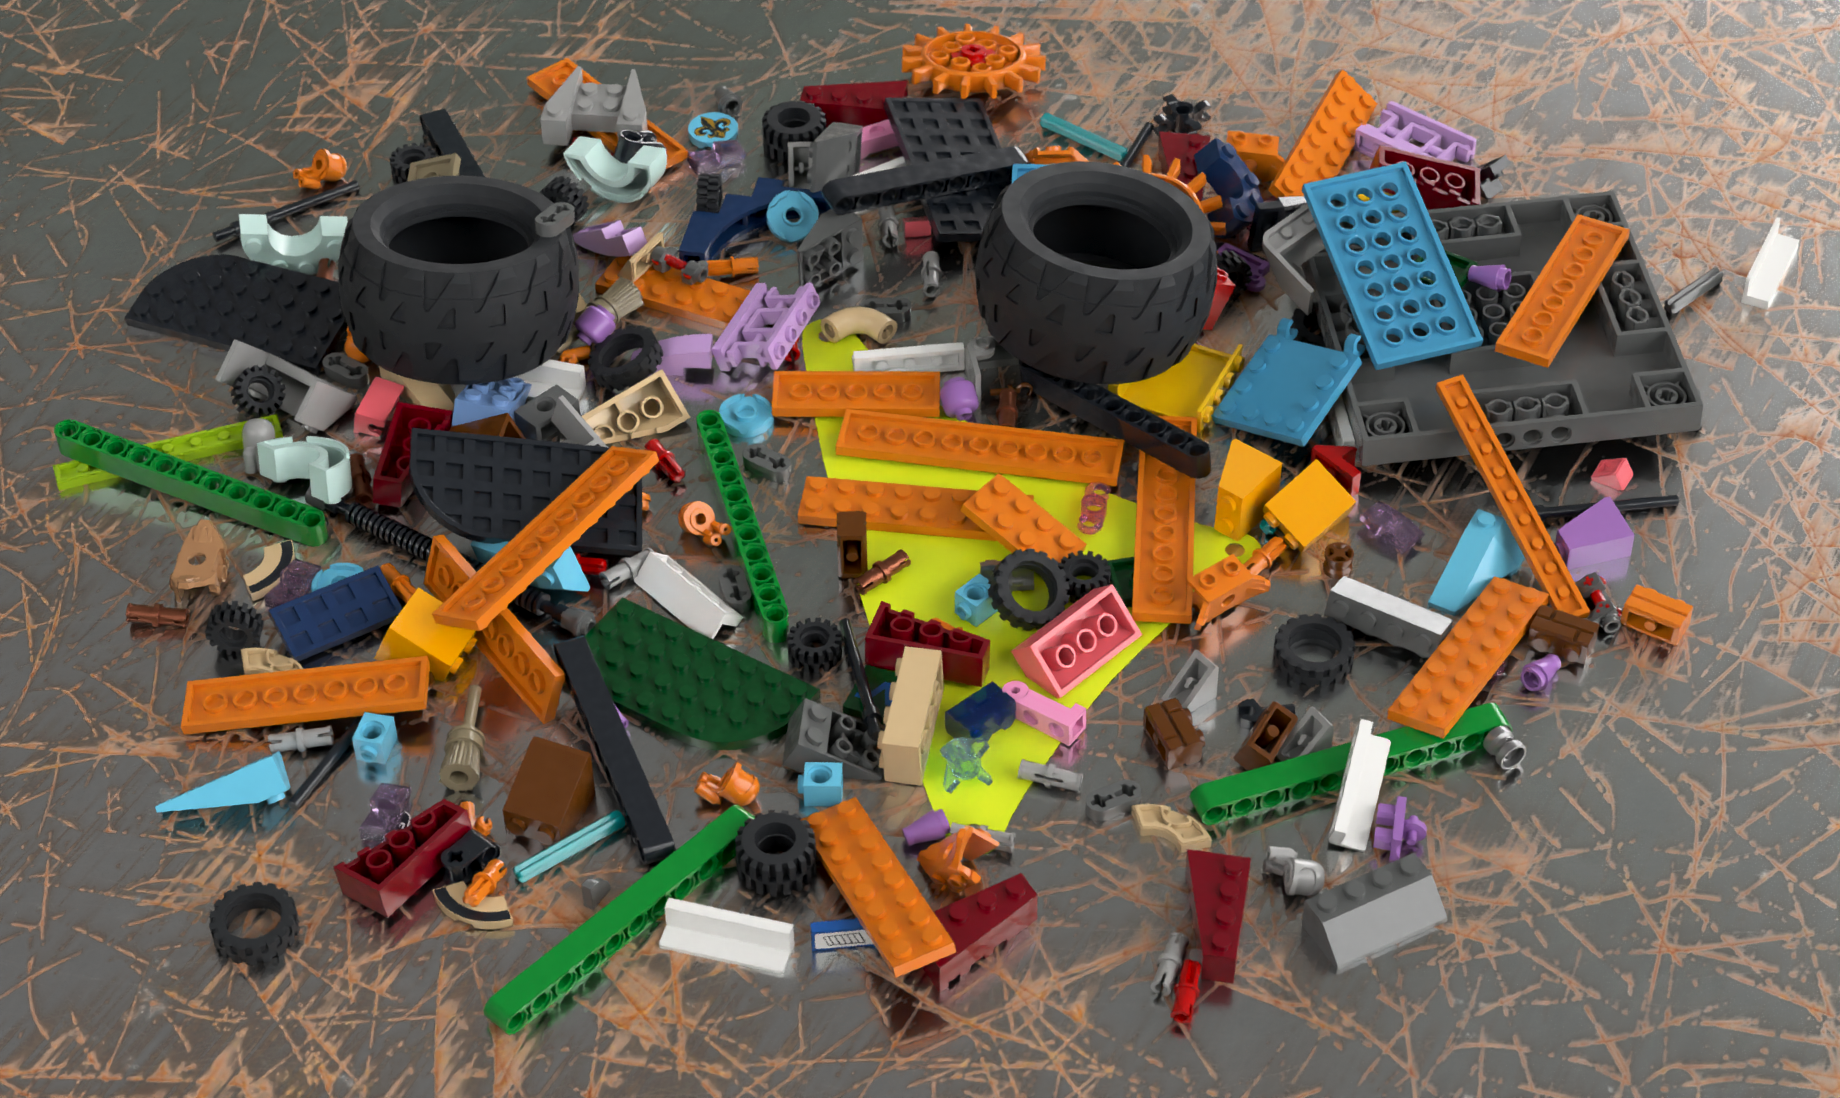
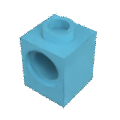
M981 574L976 575L955 591V613L962 620L968 621L975 627L998 611L993 609L991 605L993 602L992 597L988 595V589L991 584H988L989 580Z
M364 712L352 738L356 760L386 764L398 738L393 716Z
M805 762L804 775H798V794H804V806L832 807L842 802L843 763Z

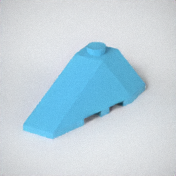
M1481 509L1476 511L1466 526L1428 601L1429 607L1456 616L1473 604L1494 576L1504 578L1507 575L1512 576L1518 571L1525 557L1503 517Z
M472 541L470 545L478 561L486 564L508 541L496 544ZM571 546L563 552L561 557L551 563L542 575L529 584L541 589L588 592L591 588Z
M280 751L245 765L231 774L218 777L201 787L198 786L155 806L157 812L254 804L264 800L270 805L285 798L284 792L291 788Z

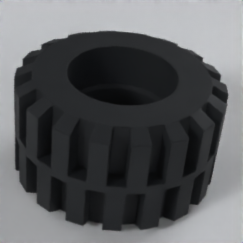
M791 100L770 107V110H766L764 117H762L763 147L766 154L770 155L774 160L778 159L779 162H788V142H814L817 136L826 129L824 112H822L821 108L815 107V104L805 103V101Z
M768 810V814L763 815L762 812L755 814V819L748 818L744 822L745 826H740L737 831L738 836L735 837L736 862L739 878L742 882H746V887L751 890L756 888L757 893L762 895L765 892L770 893V896H777V893L789 895L791 890L799 891L803 888V883L808 884L812 880L811 875L815 874L817 864L816 840L814 830L810 828L807 820L801 821L800 815L796 813L789 815V811L782 810L781 813H775V810ZM775 851L784 852V853H782V854H774V855H773V854H767V853L775 852Z

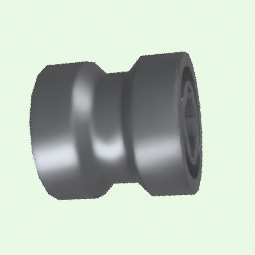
M1499 726L1493 729L1483 741L1484 748L1489 754L1496 756L1497 763L1503 769H1511L1518 765L1524 759L1527 752L1526 747L1519 740H1514L1513 733L1506 726Z

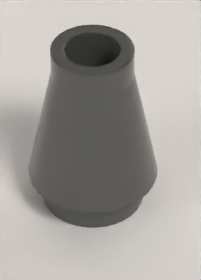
M725 86L716 88L714 96L720 113L728 114L731 117L739 114L742 109L740 96L728 90Z

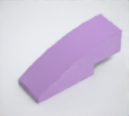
M621 220L588 226L573 234L576 244L595 253L607 256H631L647 244L641 226L624 229Z
M713 334L677 336L658 341L662 347L663 356H661V364L656 367V372L662 369L666 376H684L685 368L711 369ZM642 348L632 352L631 361L638 356Z

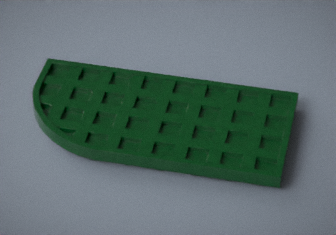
M623 597L585 635L611 698L619 711L697 748L737 750L767 743L787 732L789 718L804 698L814 702L820 698L819 688Z

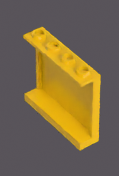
M1193 344L1189 354L1180 363L1172 366L1167 371L1137 382L1108 384V390L1154 415L1197 417V432L1200 433L1204 425L1211 422V415H1213L1215 407L1223 400L1226 389L1230 390L1235 374L1237 372L1240 373L1244 367L1243 345L1238 344L1231 355Z

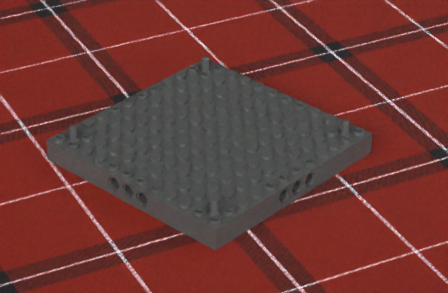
M1614 191L1427 210L1444 250L1478 262L1477 266L1505 265L1512 272L1510 286L1507 290L1497 292L1468 280L1461 288L1483 338V343L1480 347L1380 370H1375L1367 348H1365L1364 353L1359 356L1362 365L1341 393L1361 466L1470 455L1435 389L1437 382L1462 374L1504 451L1697 431L1700 429L1704 406L1631 230L1629 231L1628 240L1548 368L1495 352V345L1500 335L1578 214L1630 229ZM1404 213L1393 214L1395 217L1402 218L1405 216ZM1407 232L1401 234L1407 240L1415 238ZM1361 247V248H1358V249H1351V250L1358 252V251H1362L1363 249H1362V247ZM1325 248L1301 264L1306 282L1315 290L1313 306L1326 348L1343 352L1348 335L1355 334L1361 336ZM1412 255L1410 257L1413 261H1415L1418 255ZM1391 260L1384 262L1389 268L1398 267V264ZM1366 266L1358 268L1361 273H1372V270ZM1402 283L1394 284V287L1400 291L1408 289ZM1369 289L1367 291L1371 296L1377 297L1382 295L1376 289ZM1438 300L1429 301L1434 307L1444 306ZM1412 306L1403 307L1408 313L1417 312L1416 308ZM1384 311L1377 313L1378 317H1380L1381 319L1391 318V316ZM1447 322L1439 324L1444 330L1453 329L1452 325ZM1420 328L1413 329L1414 334L1417 336L1427 335ZM1394 334L1386 336L1387 339L1391 342L1401 341L1398 336H1395ZM1361 336V339L1357 344L1365 345Z

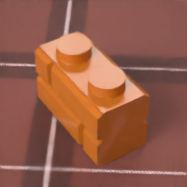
M1637 584L1624 604L1620 622L1623 626L1677 646L1690 624L1693 606L1681 599L1671 598L1658 593L1655 589L1645 588Z

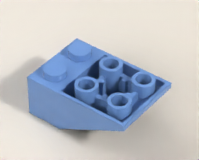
M517 377L495 382L468 384L455 398L451 427L504 413H509L515 422L514 411L525 404L532 384L525 383Z

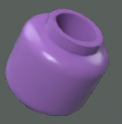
M599 304L596 307L588 306L575 322V327L579 331L577 337L588 346L592 342L594 344L603 342L616 328L613 321L615 317Z
M963 377L949 379L940 390L939 396L944 412L948 417L956 418L959 421L967 420L973 416V413L979 407V400L973 383L965 380Z

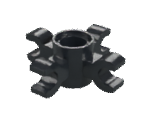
M1173 94L1163 96L1167 106L1162 107V110L1166 116L1159 114L1153 117V120L1159 125L1154 127L1153 131L1157 136H1159V131L1168 132L1169 130L1173 133L1198 134L1197 131L1202 129V125L1198 121L1206 122L1211 119V116L1205 111L1211 109V105L1206 100H1202L1193 106L1187 101H1177Z

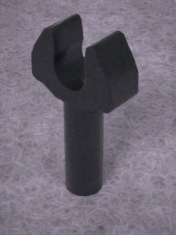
M1246 699L1237 705V715H1243L1240 717V726L1251 730L1260 714L1267 707H1261L1255 699ZM1294 704L1282 705L1295 714Z

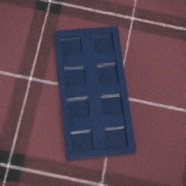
M377 565L269 609V617L291 658L299 662L392 623L401 612L402 607L380 567Z

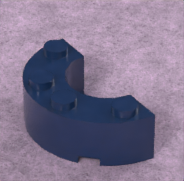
M1214 138L1194 155L1198 175L1203 172L1206 175V181L1212 186L1216 194L1222 198L1223 207L1211 211L1207 216L1210 222L1226 223V235L1214 236L1230 239L1252 223L1256 203H1262L1264 200L1258 187L1259 180L1257 176L1250 172L1246 164L1236 154L1235 148L1230 143H1224L1218 138Z

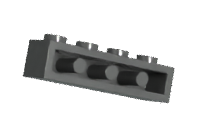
M1343 576L1330 590L1324 616L1335 618L1337 623L1342 622L1344 625L1346 624L1361 630L1366 635L1376 636L1388 641L1393 646L1413 651L1423 658H1429L1449 634L1453 619L1346 576Z

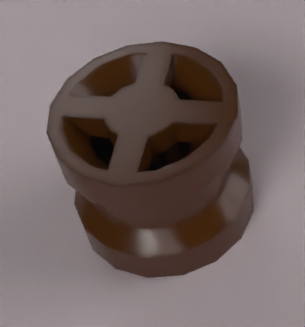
M1335 542L1329 544L1324 552V573L1333 579H1341L1343 576L1348 577L1353 568V549L1346 543Z

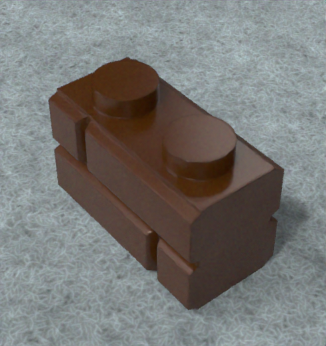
M843 511L837 513L838 577L856 578L868 571L866 512Z
M1541 604L1530 626L1527 646L1533 647L1539 652H1548L1563 657L1569 662L1585 665L1595 646L1599 623Z
M1176 698L1163 701L1162 704L1156 703L1145 707L1143 727L1167 769L1172 770L1182 767L1183 764L1189 765L1202 759V747H1205V738L1200 729L1195 730L1192 715L1188 708L1183 709Z
M1273 701L1260 714L1233 759L1248 771L1270 765L1298 721L1297 716L1278 702Z

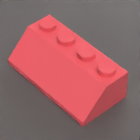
M1113 584L1091 590L1011 652L1025 676L1058 699L1138 639L1142 633Z

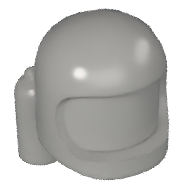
M254 418L248 420L242 429L245 473L247 474L256 473L257 470L260 473L257 443L275 439V430L272 423L264 418Z
M1268 846L1267 859L1263 861V872L1283 876L1286 895L1313 896L1322 890L1325 872L1318 862L1297 858L1298 853L1292 848Z

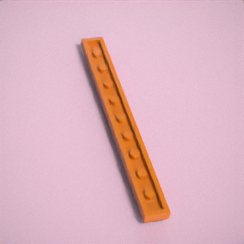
M1464 375L1437 382L1435 389L1542 591L1549 594L1551 608L1581 618L1589 617L1590 610Z

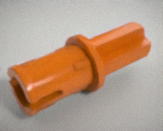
M730 256L729 259L706 261L708 263V276L731 275V277H735L737 274H758L759 269H757L759 268L757 256L748 258H734Z
M1273 537L1261 549H1255L1252 557L1243 565L1254 575H1258L1264 569H1269L1272 566V561L1286 550L1287 545L1282 537Z
M383 564L380 569L394 595L399 596L407 604L417 589L411 584L410 578L407 575L401 574L393 564Z
M492 859L482 872H478L473 876L471 885L464 891L462 900L465 904L476 907L486 895H490L495 891L497 883L507 873V867L499 872L505 865L504 862Z

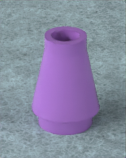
M1472 265L1468 272V280L1470 282L1478 283L1497 292L1507 290L1512 278L1511 269L1506 268L1505 265Z
M1548 654L1541 659L1526 664L1520 676L1522 684L1530 691L1544 690L1556 671L1561 667L1559 657L1555 654Z
M932 809L908 827L903 828L902 832L908 846H912L918 843L945 838V834L950 833V825L942 809L937 811Z

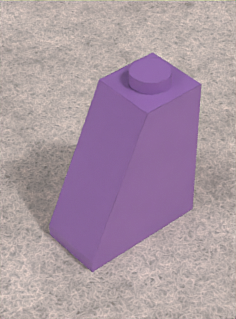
M1609 496L1604 497L1559 528L1554 545L1567 569L1570 570L1631 556L1635 535Z

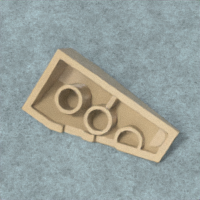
M379 366L382 379L404 385V392L400 396L409 404L454 410L456 396L450 384H437L406 378Z

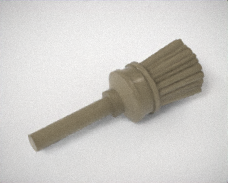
M620 277L603 295H598L594 301L589 302L586 308L588 306L596 307L598 304L615 317L613 321L617 325L622 317L638 309L644 303L638 287L632 281ZM576 328L569 333L567 341L558 349L555 355H559L579 339L577 337L579 331Z
M478 685L470 686L463 724L450 729L446 737L445 757L440 767L439 782L443 783L444 786L446 785L447 788L449 787L450 790L454 789L455 792L460 790L472 791L480 777V759L484 752L485 736L475 727L482 688Z

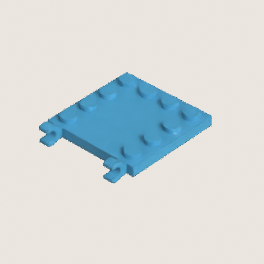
M1282 318L1278 324L1276 336L1270 334L1267 336L1215 409L1213 415H1211L1214 423L1304 447L1362 365L1359 356L1364 353L1366 347L1365 345L1357 344L1361 336L1349 334L1345 340L1344 351L1341 352L1293 340L1297 336L1298 330L1290 328L1293 324L1292 319Z

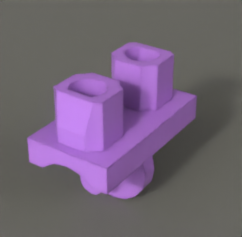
M1397 796L1396 805L1382 803L1378 805L1376 824L1393 826V829L1376 827L1373 848L1390 850L1389 860L1396 861L1399 859L1402 838L1406 840L1408 845H1415L1416 842L1423 840L1427 833L1426 825L1417 816L1412 815L1409 819L1404 820L1407 797Z

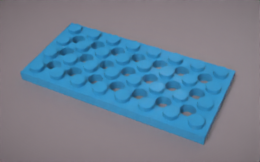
M1407 162L1303 184V195L1375 370L1476 348L1482 345L1483 338ZM1390 189L1396 194L1389 196L1384 194L1382 190ZM1359 194H1364L1365 196L1369 197L1370 200L1361 201L1356 196ZM1338 200L1342 202L1344 206L1335 207L1331 204V201ZM1398 210L1404 213L1405 216L1402 218L1395 217L1391 212ZM1373 216L1379 222L1370 223L1366 220V217ZM1348 222L1353 225V228L1344 229L1340 226V223ZM1407 232L1415 238L1407 240L1401 234ZM1382 238L1388 241L1389 244L1381 246L1375 242V239ZM1357 244L1363 250L1353 251L1349 248V245ZM1418 255L1423 257L1424 261L1415 262L1410 256ZM1391 260L1397 263L1398 267L1389 268L1384 262ZM1366 266L1372 270V273H1361L1358 268ZM1428 277L1434 283L1426 285L1420 281V278ZM1402 283L1408 289L1400 291L1394 287V284ZM1369 289H1376L1382 295L1377 297L1371 296L1367 291ZM1438 300L1444 306L1434 307L1429 301ZM1412 306L1416 308L1417 312L1408 313L1403 307ZM1384 311L1391 316V318L1381 319L1380 317H1378L1377 313ZM1447 322L1452 325L1453 329L1444 330L1439 324ZM1420 328L1427 335L1417 336L1414 334L1413 329ZM1394 334L1395 336H1398L1401 341L1391 342L1387 339L1386 336Z

